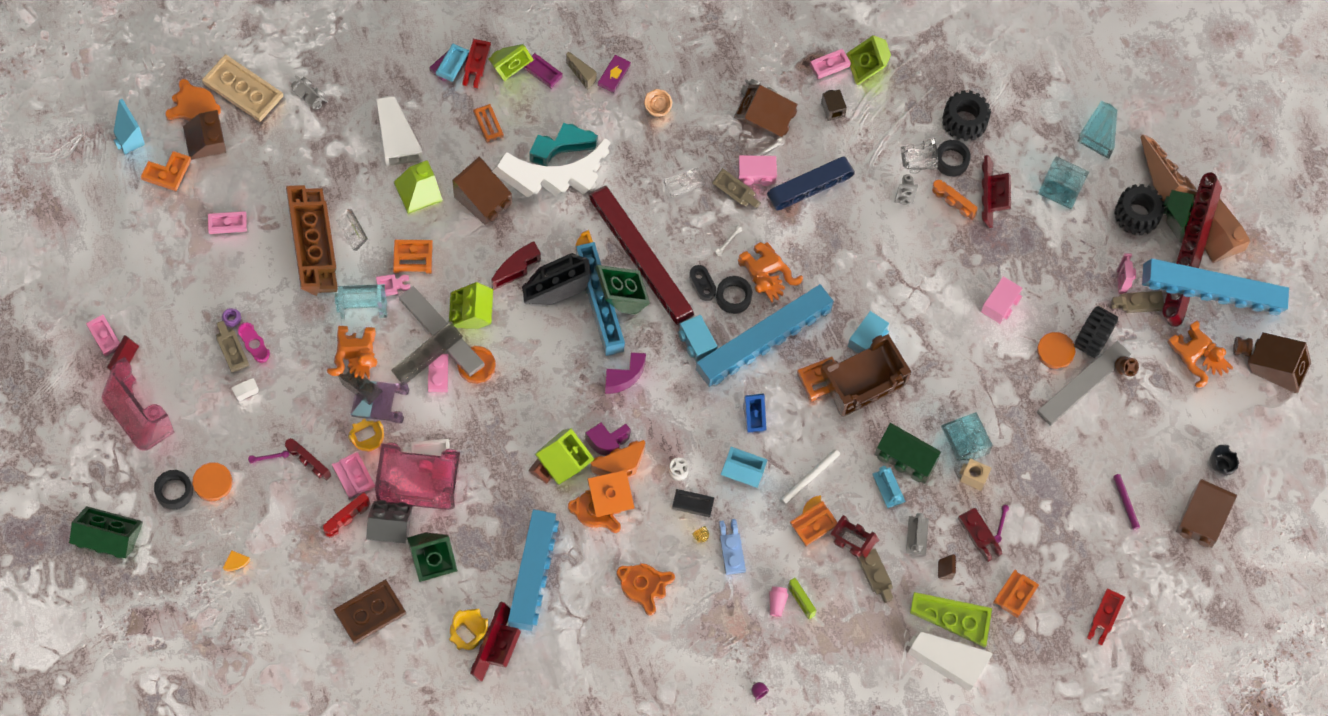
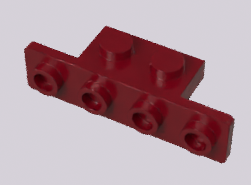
M984 155V162H982V171L984 173V178L982 179V187L984 189V195H982V204L984 206L982 221L989 228H993V212L1011 209V175L1009 173L993 175V161L989 155Z
M500 602L496 608L487 634L479 648V653L471 667L470 674L481 682L490 664L507 667L521 634L518 628L506 626L511 608L505 602Z

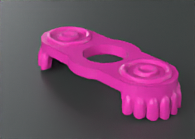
M248 322L240 324L238 334L245 343L246 350L252 354L257 362H266L269 359L270 350L265 347L263 339L254 330V325ZM251 340H258L260 342L259 347L256 349L250 348L249 343Z

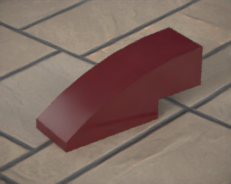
M534 241L523 246L504 261L491 279L493 290L526 276L527 267L541 261V252Z

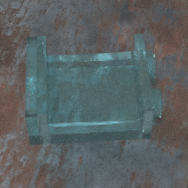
M385 284L338 286V293H335V305L337 313L341 315V319H345L346 309L378 308L379 317L387 318Z

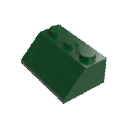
M891 422L875 451V456L881 462L893 465L897 471L905 472L914 481L924 484L936 467L941 454L940 450Z
M86 506L72 521L69 543L79 548H88L95 550L97 553H107L116 558L126 559L134 549L143 521Z

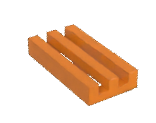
M491 104L473 109L474 116L486 143L492 139L493 141L497 140V137H504ZM485 110H488L492 118V121L495 125V128L497 130V133H494V130L490 124V121L487 117ZM479 112H481L491 135H488Z

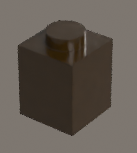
M840 89L835 91L828 90L823 93L821 104L827 121L845 117L847 107Z

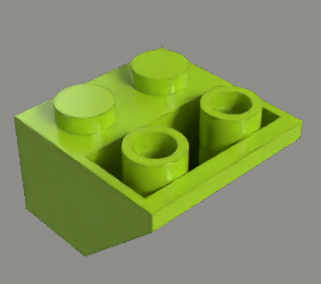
M475 282L450 293L449 325L452 328L480 329L490 325L492 322L493 289Z
M572 428L562 430L535 453V456L557 485L579 473L594 460Z

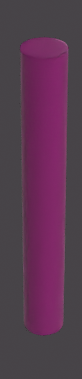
M1116 474L1113 476L1132 529L1137 530L1140 528L1138 519L1121 474Z

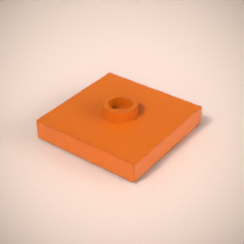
M626 470L587 479L595 517L635 509Z

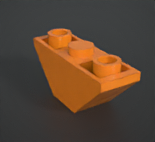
M633 441L626 448H617L607 456L596 457L591 462V472L601 476L626 470L628 477L635 475L645 451V441Z

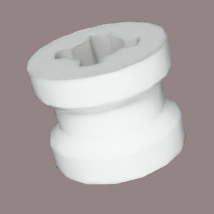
M674 458L669 467L670 477L675 481L684 480L688 475V462L684 458Z

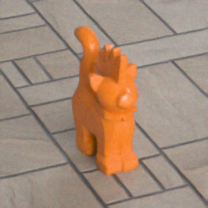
M760 242L754 246L756 254L762 256L757 260L747 251L739 255L738 264L747 268L750 277L753 279L752 281L756 284L754 287L757 293H766L771 303H773V297L779 300L777 294L784 295L781 290H785V286L781 285L782 280H779V275L770 277L769 275L781 271L785 281L793 286L801 284L803 280L802 275L797 278L792 277L789 267L775 253V250L768 242L765 244Z
M1195 321L1190 325L1191 329L1187 331L1192 339L1186 344L1183 341L1184 337L1182 334L1178 336L1175 334L1168 339L1167 343L1180 356L1193 375L1200 377V381L1195 383V386L1200 388L1208 383V376L1205 371L1196 366L1195 363L1202 356L1206 357L1202 366L1207 365V371L1211 368L1213 375H1215L1216 370L1220 376L1223 374L1222 370L1228 374L1229 370L1227 368L1232 370L1233 366L1224 359L1226 355L1225 348L1217 347L1216 343H1213L1199 329L1200 323Z
M338 326L337 353L334 358L337 368H328L327 373L331 376L342 374L345 368L343 359L349 362L350 374L354 373L355 378L359 375L361 379L366 374L369 379L370 369L377 365L372 344L376 335L375 328L366 327L362 338H356V333H353L351 336L346 335V332L349 331L348 326Z

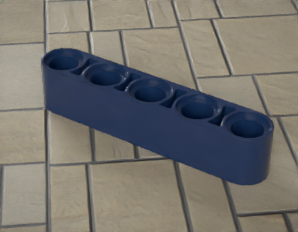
M845 156L840 157L770 189L767 192V196L775 210L779 211L850 179L855 174V171Z

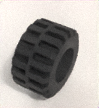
M963 90L961 94L956 92L954 96H950L942 116V123L945 126L946 132L950 131V136H956L957 140L963 138L964 141H968L969 138L972 141L976 139V136L978 138L982 136V133L986 131L991 114L989 103H985L986 98H981L979 93L973 94V91L970 90L969 93ZM962 111L969 112L975 119L965 120L958 113Z
M1136 184L1132 185L1131 188L1127 187L1120 195L1114 215H1116V222L1120 221L1119 226L1121 228L1124 227V231L1127 233L1131 231L1133 235H1136V233L1144 235L1145 232L1149 234L1157 228L1163 217L1165 201H1162V195H1158V191L1156 189L1152 190V187L1149 185L1147 187H1144V184H1140L1139 187ZM1131 206H1143L1149 214H1138Z
M1096 306L1078 334L1074 347L1096 358L1118 322V316L1100 306Z

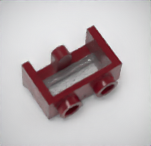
M845 515L840 518L830 533L835 545L842 549L844 546L849 548V552L857 558L860 556L866 558L874 545L880 541L876 533L873 531L868 533L860 524L854 525L850 523Z

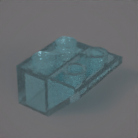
M1056 156L1038 194L1072 209L1090 172Z
M977 412L941 425L957 460L969 461L970 458L975 460L990 453L993 445Z

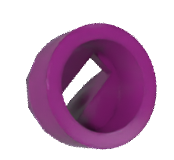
M757 682L753 685L751 692L755 699L758 700L764 697L769 692V689L764 683Z

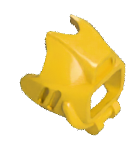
M364 418L361 422L352 424L353 428L350 430L348 438L356 448L370 452L381 446L384 439V430L380 420L376 422L366 421ZM371 426L375 435L364 441H358L355 433Z
M479 609L457 611L453 616L450 626V642H453L458 650L462 648L465 650L476 648L488 630V618H483ZM461 626H465L475 636L469 643H465L456 633V630Z

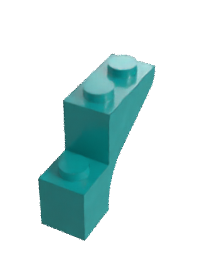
M563 123L556 140L548 136L537 135L529 152L530 162L541 166H548L551 159L560 153L593 150L598 144V135L590 130L580 129L574 124Z

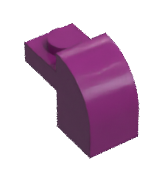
M602 422L585 432V440L596 453L607 456L613 450L619 448V444L622 445L629 440L631 429L627 424H624L610 434Z

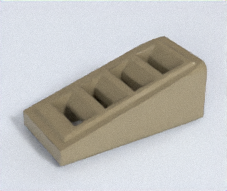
M567 52L566 64L585 88L589 89L596 82L597 72L575 55Z

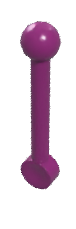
M284 450L282 453L259 457L251 455L248 457V461L250 464H254L259 460L277 457L287 458L289 452Z
M1008 505L1001 507L1002 515L997 535L994 536L997 543H1000L1002 540L1000 535L1006 512L1009 510Z

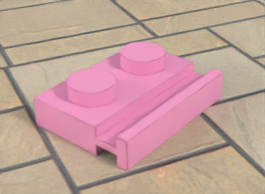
M1124 253L1117 268V272H1119L1117 277L1119 294L1127 293L1129 287H1132L1133 279H1136V269L1133 268V263L1130 261L1132 253Z
M358 452L332 464L349 499L375 487Z

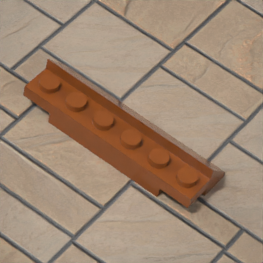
M305 185L286 186L300 287L302 290L315 296L318 293L337 292L338 286L335 273L337 268L323 188L306 189Z

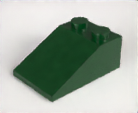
M602 265L595 267L605 300L621 313L636 315L650 304L640 270Z

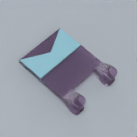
M358 380L351 416L403 423V413L400 411L391 412L395 393L409 394L408 384Z

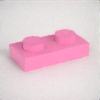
M843 48L810 61V67L817 79L850 67L851 64Z
M246 211L208 214L209 234L247 232Z
M104 315L86 323L104 356L116 351L120 342Z
M429 354L428 392H448V354Z

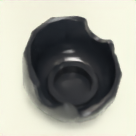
M1218 445L1211 453L1209 459L1210 466L1220 475H1231L1239 466L1237 453L1230 451L1229 445Z

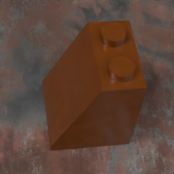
M749 85L734 118L775 137H783L789 130L790 120L797 113L796 107L798 104L762 85Z
M480 156L452 180L454 198L484 225L493 222L498 217V214L503 209H508L512 203V193Z
M1262 332L1260 339L1256 340L1253 354L1248 358V365L1252 374L1298 394L1311 365V359L1306 342Z
M1200 479L1191 493L1176 532L1183 538L1197 541L1203 547L1212 548L1218 540L1237 498V494Z

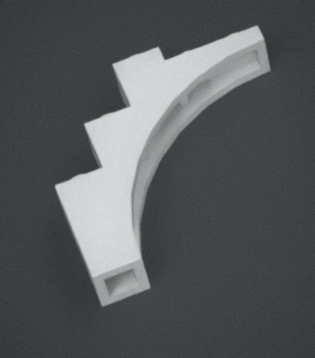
M604 139L587 157L563 166L547 167L534 165L519 160L506 152L492 172L528 198L533 193L536 195L541 187L557 196L560 192L565 193L569 185L584 195L588 191L592 192L597 185L595 180L599 175L595 172L601 165L598 162L609 153L608 146L611 142Z

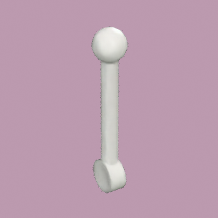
M778 138L776 143L753 156H762L778 145H784V139Z
M736 226L735 231L722 245V247L716 249V256H722L723 250L726 248V246L732 241V239L737 235V233H740L742 231L741 226Z

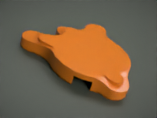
M182 79L179 81L180 91L172 96V101L177 105L168 109L165 115L168 120L183 118L190 121L199 113L217 110L219 115L221 109L210 91L202 87H195L187 79Z
M586 490L580 497L578 496L568 503L569 512L574 514L583 525L592 528L605 527L613 533L620 531L621 524L613 515L621 512L595 517L590 490Z
M643 563L635 566H620L617 569V577L621 582L624 595L631 601L639 603L649 616L656 612L654 598H665V587L675 580L673 572H659L652 566Z

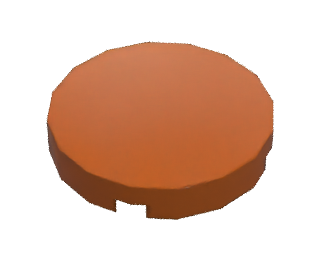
M1051 332L1044 335L1037 347L1040 361L1052 369L1067 367L1073 361L1076 353L1072 339L1060 332Z
M473 346L471 349L480 357L485 366L470 377L458 364L457 368L464 380L478 384L492 377L495 372L496 362L490 350L481 346Z
M210 462L196 470L192 484L195 492L201 499L217 501L229 494L233 480L230 471L224 465Z

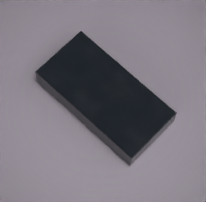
M676 489L672 509L710 517L714 497Z

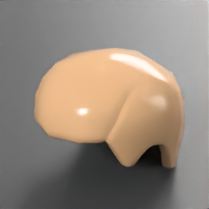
M654 89L646 94L644 100L646 111L655 117L666 115L672 107L671 96L665 90Z

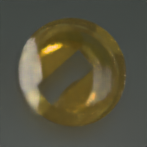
M703 526L693 532L692 535L698 542H705L709 538V531L706 526Z

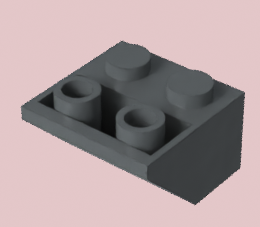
M385 500L373 501L367 518L366 539L406 544L413 505H407L404 502L388 503Z

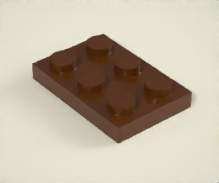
M386 579L333 609L353 644L358 643L406 615L405 609Z

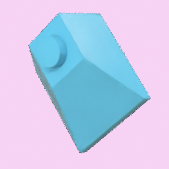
M120 99L114 126L116 139L113 141L118 150L122 149L124 154H127L144 146L145 143L139 125L124 100Z

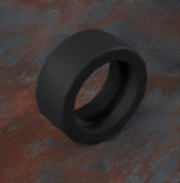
M947 140L940 144L936 150L934 163L942 174L952 177L959 176L967 170L971 153L963 142ZM952 150L960 153L963 156L962 164L958 166L946 164L942 160L943 152Z
M739 276L726 277L717 287V304L727 313L737 314L745 311L751 304L753 293L751 285L746 279ZM730 286L740 287L745 292V299L741 303H729L723 297L724 290Z
M168 470L157 477L154 483V492L158 502L163 507L180 509L190 502L193 496V486L189 477L184 472ZM171 480H180L185 485V493L175 500L166 499L162 494L163 485Z

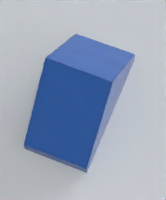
M764 393L745 395L743 410L747 432L767 430Z

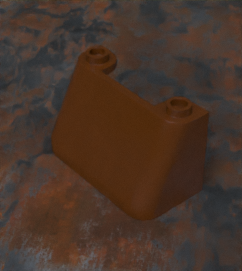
M889 334L875 337L870 348L840 363L828 360L822 364L821 373L842 417L898 391L908 383L911 370Z

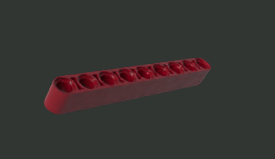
M1212 172L1204 174L1200 180L1176 264L1195 268L1200 266L1222 191L1220 181L1216 174ZM1167 293L1162 313L1170 326L1177 327L1183 323L1190 297H1185L1181 293Z
M604 185L590 193L591 203L635 267L640 270L642 277L674 323L679 325L693 317L692 307L610 189Z

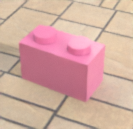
M739 155L738 179L746 185L762 184L764 186L776 183V156Z
M1003 276L984 303L981 313L1001 324L1004 318L1007 320L1013 311L1011 309L1012 306H1017L1022 299L1020 295L1022 287Z

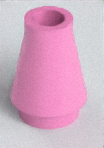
M774 586L769 591L771 616H782V611L789 596L787 594L788 589Z

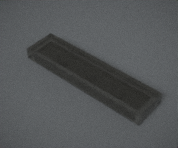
M450 321L391 371L404 386L463 337L462 334Z

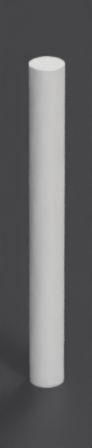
M834 449L790 489L780 501L786 505L840 455L839 451Z

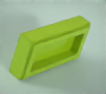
M791 579L788 584L789 591L807 619L813 618L817 611L797 579Z

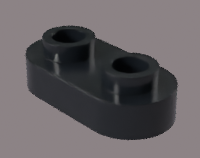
M703 265L693 266L690 270L689 278L698 297L704 301L712 300L716 295V286L707 268ZM696 275H701L702 278H696Z

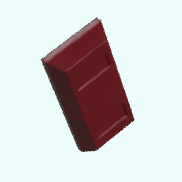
M124 335L106 368L122 378L140 345Z

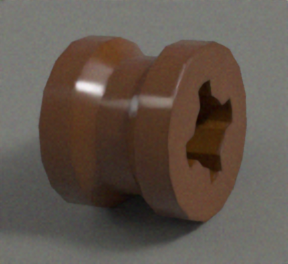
M1236 337L1233 345V354H1244L1249 357L1252 354L1253 339Z
M1120 356L1115 361L1114 367L1118 374L1132 377L1137 374L1139 363L1135 358Z

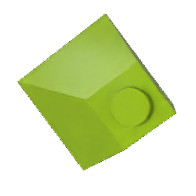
M874 35L846 53L851 62L850 68L857 85L885 68L891 57L886 40Z
M524 44L497 50L488 60L503 81H505L532 62L533 58Z
M428 160L410 166L394 181V185L408 214L443 201Z

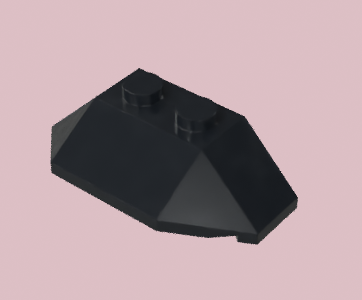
M571 253L539 267L530 277L529 281L522 286L524 303L553 305L585 291L591 278L589 259Z

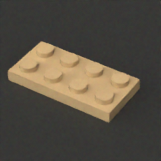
M226 54L202 79L204 85L259 122L264 119L283 97L281 91Z

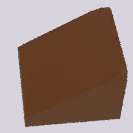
M955 554L941 558L938 561V578L952 580L956 573Z

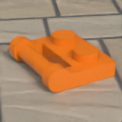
M394 240L393 272H426V274H432L433 241ZM400 260H426V264H400Z
M833 357L797 370V374L810 402L817 400V397L830 393L828 386L813 390L812 386L825 381L821 373V367L828 360L834 361Z

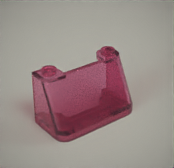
M123 357L111 369L102 392V400L139 450L146 451L175 432L168 414L160 405L152 404L143 409L134 397L132 386L137 381L132 374L130 363Z
M396 443L381 444L375 481L376 499L385 500L388 503L404 502L415 507L444 510L454 509L460 452L454 449H446L441 452V456L402 452V449Z

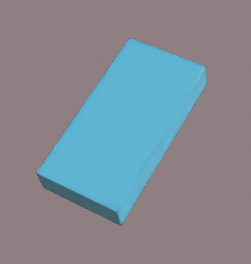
M452 44L437 69L436 75L453 82L469 55V50Z

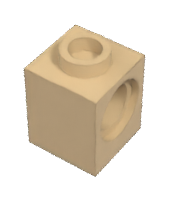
M970 458L968 464L964 463L959 474L962 475L960 482L982 491L992 468ZM974 471L978 474V476L974 477L970 474V472Z

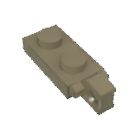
M723 168L712 182V184L741 205L747 206L751 204L757 209L761 202L754 198L756 193L750 187Z
M1162 291L1120 294V297H1113L1111 300L1112 309L1122 308V311H1126V313L1162 311L1164 306Z
M224 321L216 323L220 332L216 334V339L231 373L249 366L235 331L232 328L227 330Z
M874 548L866 558L860 556L857 560L872 591L876 595L881 594L884 603L892 601L893 595L890 589H893V586L876 548Z

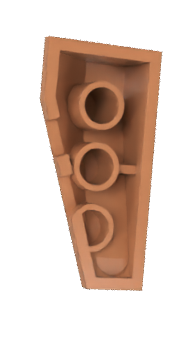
M1142 135L1140 138L1154 188L1158 191V195H1162V201H1165L1166 196H1170L1171 190L1194 194V197H1196L1197 189L1187 176L1183 177L1177 171L1179 167L1176 163L1166 158L1168 156L1167 153L1153 138Z
M1220 198L1205 246V251L1212 263L1245 251L1250 243V239L1243 226Z

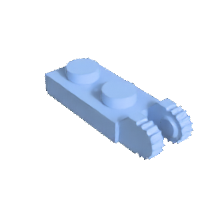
M731 519L733 534L726 535L724 520L719 521L720 543L726 575L745 573L746 568L736 519Z

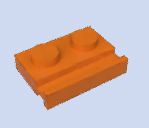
M823 501L790 521L791 526L795 529V532L805 546H808L834 529L838 523Z
M1014 570L993 603H997L1002 609L1018 618L1039 584Z

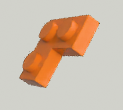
M173 151L166 167L148 161L141 179L177 191L191 162V157Z

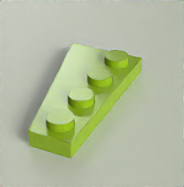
M916 592L913 593L911 614L984 648L987 646L992 608Z

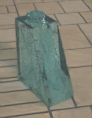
M1101 100L1081 131L1077 142L1110 159L1115 148L1118 109L1114 108L1110 103H1105Z

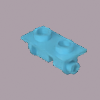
M882 466L878 472L872 473L887 508L906 502L890 467Z

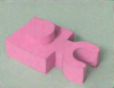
M395 274L376 277L379 297L397 295V289L402 291L410 289V284H403L404 281H409V275H402L399 279H395Z

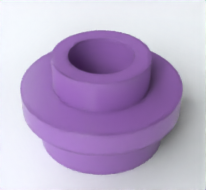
M229 308L223 312L222 321L228 327H235L241 321V314L238 310ZM229 317H235L234 320H228Z

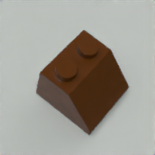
M217 110L199 113L183 126L188 154L191 160L227 153Z

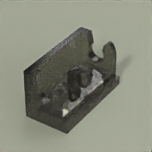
M347 366L348 372L338 375L342 385L370 405L383 392L382 389L366 377L361 379V376L358 375L355 378L354 373L350 374L349 372L351 368Z

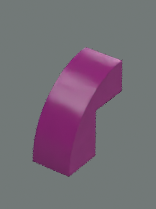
M631 352L630 370L607 369L605 394L618 393L634 385L644 371L646 353Z

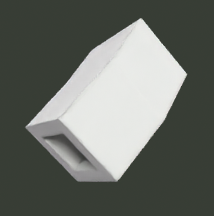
M254 378L232 387V390L240 402L247 397L257 394L258 386Z

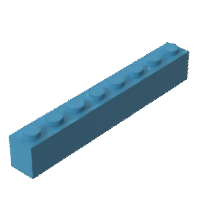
M1152 258L1143 264L1142 285L1148 286L1152 290L1162 289L1171 294L1181 293L1185 297L1196 296L1204 301L1215 300L1219 304H1234L1237 308L1248 307L1257 312L1267 311L1271 315H1279L1288 309L1289 287Z
M819 284L696 363V371L708 387L713 384H720L724 377L729 374L734 375L741 366L751 364L760 354H767L774 345H781L790 335L795 336L804 326H810L815 323L818 317L828 315L832 311L833 299L822 285Z

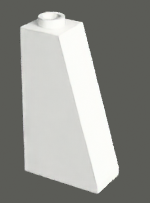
M384 96L376 99L386 166L423 161L422 149L395 96Z
M920 632L917 637L913 636L908 644L911 647L908 654L969 692L993 655L989 651L924 632Z

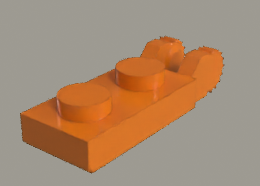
M942 180L933 182L932 191L938 198L944 197L946 203L950 206L954 205L964 217H969L971 220L975 218L977 206L950 185L942 182Z

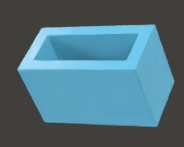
M870 311L849 339L848 347L856 353L870 348L875 337L889 334V322Z
M701 315L680 323L679 338L682 342L685 341L687 352L691 358H694L696 363L717 350L718 346Z
M730 447L721 475L758 488L767 459Z

